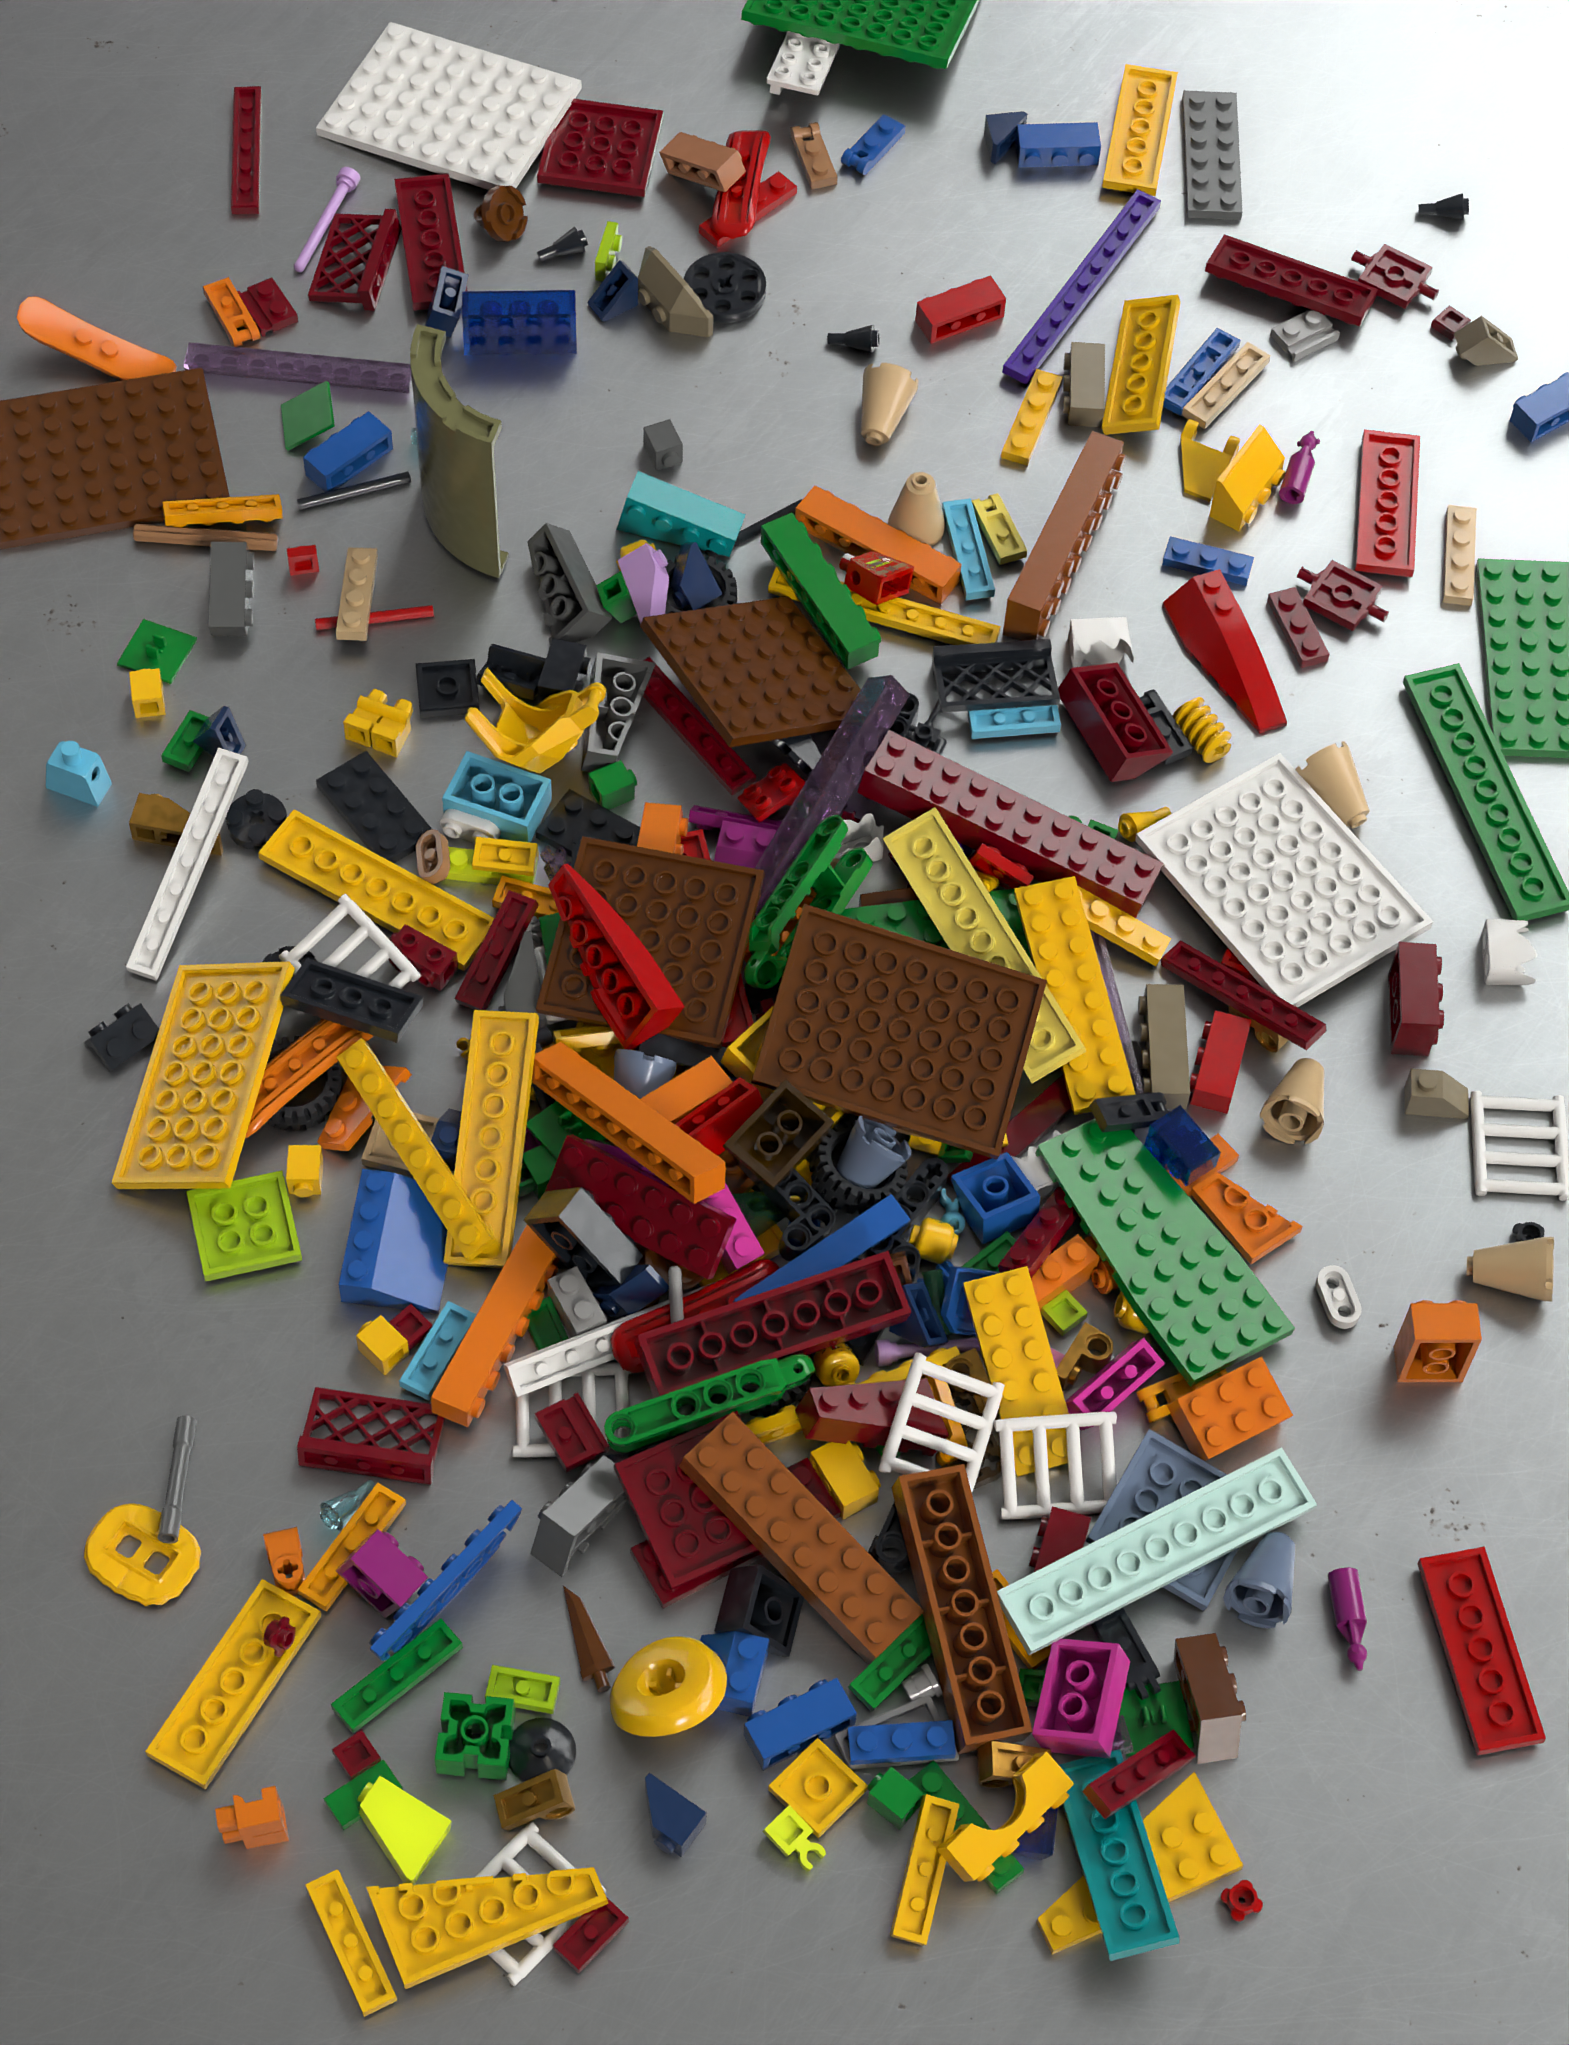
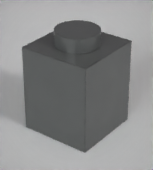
M670 419L643 427V446L656 470L673 467L683 462V443Z

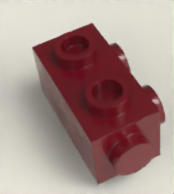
M406 924L398 933H393L389 938L421 974L418 981L426 987L432 986L442 991L458 970L457 952ZM389 958V963L392 965V967L395 968L397 971L401 972V970Z

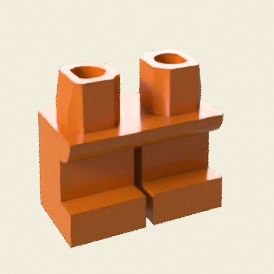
M276 1786L262 1788L263 1799L245 1803L241 1796L233 1795L234 1805L215 1809L218 1830L222 1833L225 1844L243 1840L246 1849L289 1841L284 1806Z

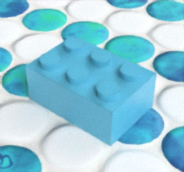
M466 751L442 797L443 812L447 809H456L489 820L500 829L501 834L499 837L512 841L531 842L552 801L551 779Z

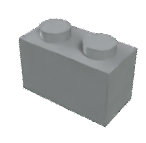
M577 1266L547 1280L548 1297L550 1296L559 1318L571 1338L607 1324L604 1313Z

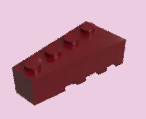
M920 1379L916 1393L935 1399L928 1379ZM906 1380L809 1388L795 1409L805 1439L841 1444L854 1441L863 1444V1447L876 1448L877 1445L885 1446ZM914 1406L911 1407L906 1423L907 1426L947 1439L949 1434L942 1416ZM903 1438L898 1452L905 1453L909 1449L922 1451V1455L934 1456L937 1452L934 1449Z

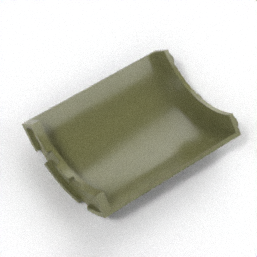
M417 324L410 347V365L424 513L433 533L451 554L482 573L500 578L509 557V553L500 550L494 457V445L502 430V421L482 414L469 405L464 406L456 398V393L448 384L445 376H443L441 367V356L446 341V331Z

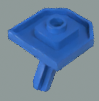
M945 1260L942 1264H937L935 1268L937 1276L946 1287L943 1293L944 1300L941 1316L950 1332L977 1336L963 1283L999 1274V1271L953 1266L950 1261Z

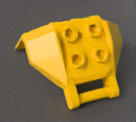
M487 667L482 675L481 682L497 700L502 709L496 727L477 708L472 707L468 709L465 721L496 758L514 764L522 770L541 774L559 762L567 752L571 751L578 744L577 740L581 737L584 729L597 720L599 715L598 706L605 698L606 688L603 684L595 682L580 692L567 690L550 695L533 707L509 692Z

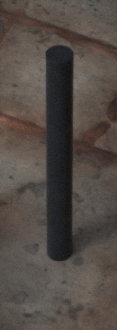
M407 471L297 499V505L299 510H304L411 483V477Z
M802 499L741 530L734 547L761 533V525L789 513L795 515L796 507ZM712 550L705 551L709 558L710 556L714 558L719 556V554Z

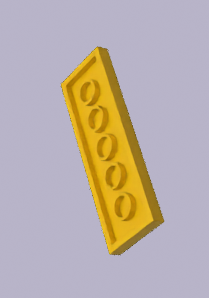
M1125 64L1102 188L1135 193L1138 189L1151 196H1156L1178 72Z
M1178 294L1124 300L1102 422L1104 435L1159 430L1181 304Z
M1028 1267L963 1283L991 1385H993V1382H1000L1005 1385L1000 1408H998L999 1418L1069 1414ZM1066 1428L1046 1429L1048 1469L1068 1464ZM1013 1431L1015 1476L1020 1477L1035 1473L1033 1431Z
M262 1579L146 1749V1755L206 1790L321 1618V1611ZM285 1616L290 1619L289 1624L296 1629L295 1639L291 1647L285 1649L281 1657H277L274 1655V1649L264 1644L263 1638L269 1623L275 1619L280 1620Z

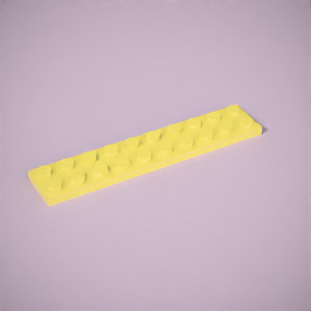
M936 807L882 838L950 950L1042 978ZM1047 985L1023 1067L1031 1083L1036 1082L1086 1052L1083 1043Z

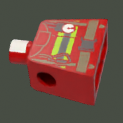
M874 551L856 557L847 553L843 555L839 563V568L846 572L844 584L851 591L875 605L909 593L914 566Z

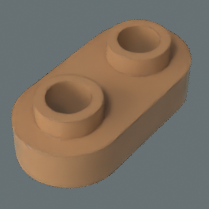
M428 830L421 835L416 844L418 873L425 881L436 884L443 881L449 874L448 840L438 830Z

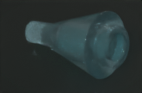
M369 1479L354 1491H349L320 1504V1518L323 1523L330 1529L335 1528L341 1531L376 1484Z

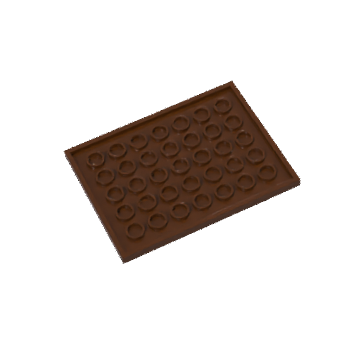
M203 368L0 401V550L131 528L135 524L149 525L165 522L163 501L230 497Z
M804 904L751 1083L776 1090L784 1080H787L811 1102L855 1116H862V1118L997 1160L1000 1156L1047 980Z

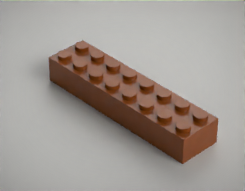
M1094 431L1091 432L1007 599L1002 635L1019 641L1039 640L1040 636H1046L1051 622L1048 619L1050 615L1055 616L1061 603L1059 597L1061 593H1067L1072 580L1070 575L1072 572L1077 573L1082 560L1080 554L1082 551H1088L1092 541V535L1090 534L1092 530H1098L1103 517L1101 512L1103 509L1108 510L1113 497L1111 491L1112 489L1117 490L1123 477V473H1120L1126 459V455L1122 454L1123 441Z
M734 1412L729 1414L683 1457L679 1465L683 1472L868 1665L924 1612Z
M961 1464L899 1476L891 1489L920 1605L924 1610L923 1617L948 1718L953 1720L956 1750L958 1754L976 1751L980 1746L990 1741L1005 1743L1024 1741L1033 1730L965 1465Z

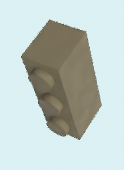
M1071 342L1070 353H1065L1064 370H1069V375H1064L1063 392H1068V397L1064 396L1063 414H1068V425L1102 427L1105 409V344Z

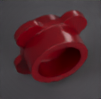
M285 1616L280 1620L275 1619L271 1621L265 1630L263 1638L264 1644L273 1648L274 1655L277 1657H281L285 1649H289L295 1639L296 1629L289 1624L290 1619Z

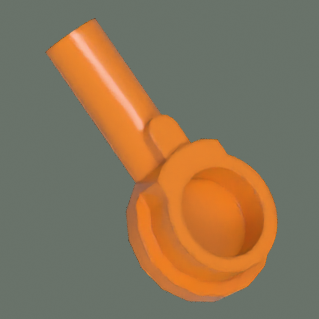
M1092 1236L1086 1237L1084 1241L1098 1255L1096 1251L1097 1243ZM1099 1256L1097 1269L1092 1271V1283L1101 1294H1109L1111 1290H1116L1118 1285L1112 1277L1114 1270L1107 1260L1103 1262Z

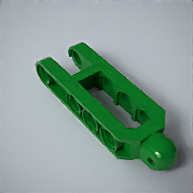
M840 815L827 817L817 826L752 922L749 934V951L752 956L744 968V978L751 987L756 989L771 988L777 984L783 975L798 923L780 950L779 939L781 937L779 934L788 921L795 917L796 909L804 897L809 896L811 887L816 892V896L810 903V906L823 910L826 909V911L841 915L870 871L873 861L861 847L853 848L846 852L834 869L830 865L842 846L840 843L848 832V826Z
M803 1354L792 1355L777 1360V1358L762 1360L616 1411L609 1415L604 1425L607 1442L614 1452L622 1455L630 1454L680 1436L732 1412L738 1411L739 1415L772 1404L780 1400L786 1390L805 1383L815 1372L814 1364L810 1357ZM800 1369L802 1372L796 1373L794 1370ZM747 1383H753L759 1388L753 1393H748L742 1387ZM716 1394L724 1395L727 1398L722 1404H714L710 1401L711 1397ZM685 1405L695 1408L692 1414L686 1416L678 1412ZM619 1428L631 1430V1433L625 1438L614 1436V1433Z

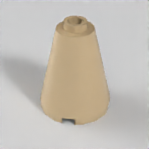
M881 363L880 367L872 368L873 364H869L863 373L861 435L867 443L874 446H880L889 441L918 390L919 381L917 378L914 381L910 377L912 372L890 363Z
M916 472L907 478L889 515L888 525L897 530H902L908 536L921 543L930 544L932 547L943 537L945 519L934 478L927 473Z
M1345 741L1341 742L1340 748L1334 743L1319 750L1306 759L1308 765L1304 769H1301L1300 766L1295 769L1346 826H1350L1353 829L1367 821L1366 815L1370 810L1350 748Z
M1311 1058L1297 1060L1263 1104L1260 1119L1262 1118L1264 1121L1263 1127L1266 1132L1275 1139L1287 1144H1294L1295 1140H1305L1304 1144H1308L1318 1139L1324 1126L1325 1071L1319 1062Z
M1541 1237L1476 1249L1473 1256H1467V1276H1473V1283L1545 1302H1552L1554 1237Z

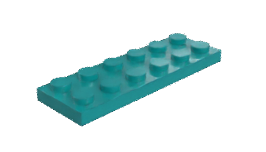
M1120 1749L1111 1751L1110 1758L1087 1757L1059 1764L1061 1769L1074 1783L1067 1791L1069 1797L1063 1803V1807L1110 1961L1180 1943L1177 1927L1136 1799L1107 1819H1104L1082 1792L1089 1783L1124 1761Z

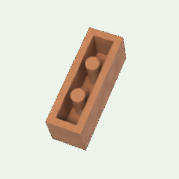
M679 132L659 152L669 174L726 192L746 172L742 163V156L735 148H729L683 132Z

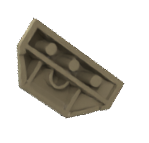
M651 246L646 247L638 275V300L643 306L646 305L653 313L655 320L658 323H662L669 332L702 337L712 336L713 315L703 307L701 300L660 252Z

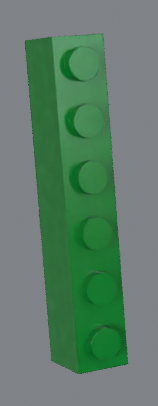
M789 513L761 525V545L846 669H851L878 657L881 636L877 628L871 627L868 623L863 608L855 604L847 585L841 584L831 563L827 564L822 556L819 545L816 542L813 543L809 538L804 523L798 522L793 513Z

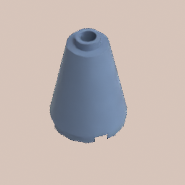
M617 1049L614 1055V1080L640 1099L672 1080L676 1072L677 1063L656 1055L654 1057L644 1055V1052Z
M859 1116L848 1137L836 1170L851 1184L864 1189H873L910 1158L912 1151L905 1139L900 1143L894 1137L897 1131L892 1127L868 1119L863 1120L862 1116Z
M1283 1532L1265 1534L1225 1589L1223 1596L1225 1606L1229 1611L1232 1606L1239 1613L1237 1618L1244 1623L1270 1629L1275 1628L1276 1623L1283 1621V1624L1288 1621L1292 1610L1296 1546L1287 1534Z

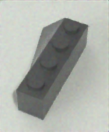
M545 523L527 542L534 575L539 576V598L544 600L546 614L543 615L545 625L550 627L552 637L549 638V644H551L552 638L573 643L592 638L612 619V616L603 607L596 583L571 532Z
M597 652L591 670L590 685L595 682L603 684L606 688V695L603 701L599 703L597 720L585 728L581 771L593 772L616 762L656 663Z

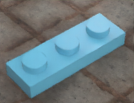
M1057 705L973 710L967 713L971 739L1060 732L1061 729Z
M448 1301L399 1380L400 1387L430 1400L477 1314Z

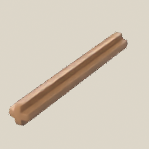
M135 524L133 528V538L135 541L208 547H211V542H247L249 550L276 551L278 547L277 535L269 533Z

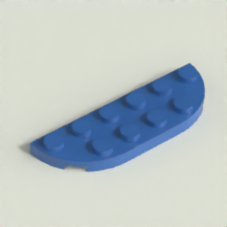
M513 1500L505 1507L499 1505L489 1516L488 1521L490 1523L482 1531L476 1529L464 1543L466 1548L458 1556L454 1553L444 1562L441 1567L443 1572L435 1580L429 1578L417 1592L419 1597L411 1605L405 1603L393 1617L395 1622L387 1630L381 1628L369 1642L371 1645L370 1651L381 1661H385L390 1658V1654L387 1652L390 1650L394 1653L398 1652L415 1639L494 1555L506 1536V1532L503 1530L505 1528L508 1531L513 1529L522 1508Z

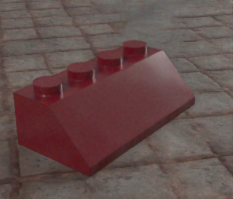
M1117 662L1070 668L1058 687L1060 700L1111 782L1135 779L1173 754L1171 747Z

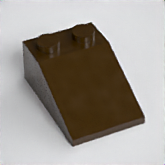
M784 1080L727 1140L723 1148L773 1190L827 1136L834 1121L787 1080Z

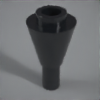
M1463 193L1436 201V203L1418 204V214H1436L1437 216L1464 220V215H1469V198H1463Z
M574 226L556 240L552 246L538 251L537 255L540 262H543L555 256L586 252L584 247L588 245L583 230L577 231Z
M869 325L847 331L846 333H828L827 343L845 344L852 348L873 353L875 347H879L880 333L879 330H875L874 325Z

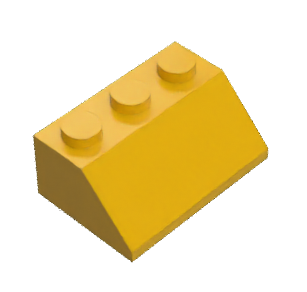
M1258 425L1216 481L1209 517L1238 532L1245 523L1250 524L1259 504L1264 505L1271 494V488L1274 485L1279 486L1285 475V471L1282 470L1285 457L1264 426Z

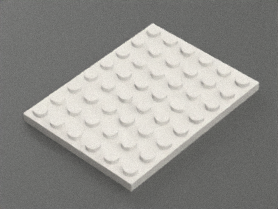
M390 22L316 127L317 136L437 174H449L450 178L488 190L500 185L517 188L544 147L547 138L553 129L557 127L569 109L572 100L576 98L582 89L581 80Z
M1281 753L1136 834L1135 841L1148 856L1164 863L1161 868L1164 875L1264 989L1297 1008L1397 949L1399 942H1409L1431 929L1433 924L1430 917L1298 774Z

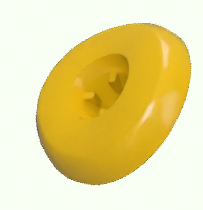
M666 1637L646 1645L625 1663L613 1683L609 1702L614 1722L628 1733L647 1737L675 1734L694 1727L708 1718L717 1709L725 1695L727 1674L720 1657L708 1646L690 1637Z

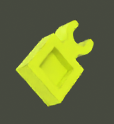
M790 1805L762 1831L786 1857L795 1851L798 1854L800 1866L806 1871H810L813 1868V1865L807 1860V1853L809 1851L816 1852L821 1859L826 1855L823 1846L818 1843H811L807 1839L813 1830Z

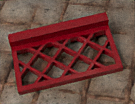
M385 209L383 215L335 213L308 292L309 301L362 303L364 310H376L401 232L396 209ZM341 223L353 225L344 232L339 230ZM370 225H379L377 229L370 233L364 230ZM360 232L363 237L353 243L348 240V238ZM344 242L346 247L336 253L332 250L334 246ZM367 243H370L372 247L366 252L361 254L357 250L362 246L366 245ZM353 252L356 258L344 264L341 259ZM335 262L340 266L330 273L325 271L326 267ZM363 263L365 269L354 275L351 269ZM344 273L350 277L340 284L334 281V279ZM327 283L333 286V288L326 292H318L319 288ZM354 284L358 286L357 293L344 292V290Z
M315 1387L303 1435H300L297 1445L298 1465L431 1485L445 1418L432 1413V1407L429 1403ZM320 1400L335 1401L339 1407L324 1414L319 1408ZM358 1405H365L372 1412L357 1419L351 1409ZM390 1410H399L405 1417L390 1424L383 1414ZM345 1413L352 1423L338 1431L330 1421ZM425 1414L437 1416L436 1423L425 1429L416 1420ZM378 1418L385 1428L370 1435L364 1428V1425ZM411 1423L418 1433L403 1440L397 1430ZM322 1425H325L331 1432V1435L324 1439L311 1437L312 1431ZM358 1430L365 1438L363 1441L355 1444L346 1442L343 1437ZM391 1434L398 1444L389 1449L380 1447L376 1442ZM424 1439L430 1447L429 1454L413 1452L410 1446Z

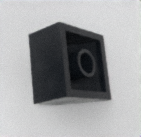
M760 1564L731 1568L714 1632L739 1631L768 1638V1654L789 1657L804 1597L791 1584Z

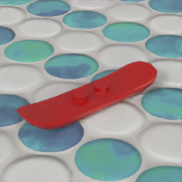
M741 130L729 134L726 147L738 150L742 156V163L746 172L726 192L717 190L713 206L712 226L718 236L730 239L746 236L755 224L761 176L771 140L768 131Z
M768 1259L758 1260L713 1284L683 1297L684 1319L733 1303L735 1298L780 1269L779 1266ZM670 1303L623 1322L615 1329L610 1339L612 1352L623 1370L632 1373L644 1372L634 1344L639 1334L671 1324Z

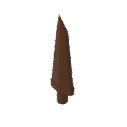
M563 1586L582 1680L588 1681L593 1679L599 1693L605 1692L611 1688L606 1673L615 1668L614 1662L610 1658L582 1599Z

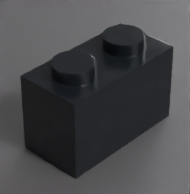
M552 638L538 683L539 703L550 695L567 690L580 692L584 689L585 683L582 679L584 675H589L592 661L591 658L587 657V645Z

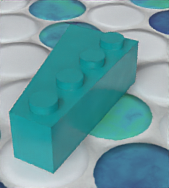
M638 471L627 495L616 530L678 545L696 542L702 551L712 550L719 555L730 557L746 514Z

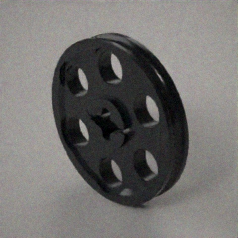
M718 252L703 256L687 269L684 280L695 294L702 293L707 296L701 302L703 307L713 315V322L734 323L745 320L762 307L766 298V277L764 272L753 260L737 253ZM728 263L734 267L730 270H723L719 266ZM704 272L707 273L709 277L705 279H698L695 277V275L697 273ZM746 275H753L757 279L747 282L742 278ZM744 296H751L755 300L753 302L746 303L743 302L741 298ZM726 305L730 309L726 312H720L716 310V307Z

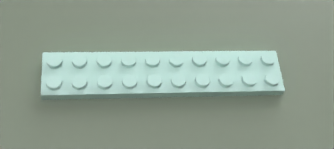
M1281 1447L998 1590L997 1594L1001 1609L1027 1654L1031 1655L1308 1513L1317 1506V1503Z

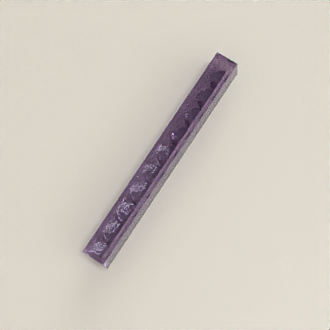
M893 675L871 677L866 680L756 865L755 869L764 870L765 877L754 920L817 826L827 817L840 815L862 778L865 768L909 698L910 694Z

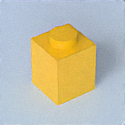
M141 669L129 672L135 718L166 715L160 669Z
M288 1145L286 1172L288 1193L299 1197L321 1195L323 1174L321 1145Z
M382 1315L374 1321L370 1320L363 1324L356 1335L358 1350L384 1376L409 1356L408 1341Z

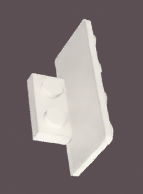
M788 31L767 77L766 83L770 84L769 93L780 95L782 89L787 88L819 95L840 44H832L826 40L814 37L807 38L801 34Z

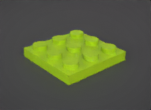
M283 1170L232 1181L231 1188L193 1189L186 1191L205 1282L302 1261Z

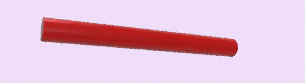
M433 605L370 612L369 624L434 617ZM338 616L316 618V630L336 628Z

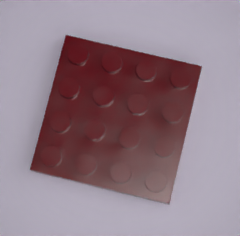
M573 99L569 109L545 142L537 174V183L645 197L663 122V110Z
M735 1411L734 1413L741 1420L738 1411ZM728 1415L614 1464L613 1467L670 1591L759 1551L679 1467L683 1457Z

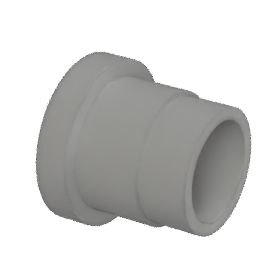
M928 1664L921 1666L922 1670L902 1682L911 1702L927 1695L931 1697L935 1695L937 1698L943 1695Z

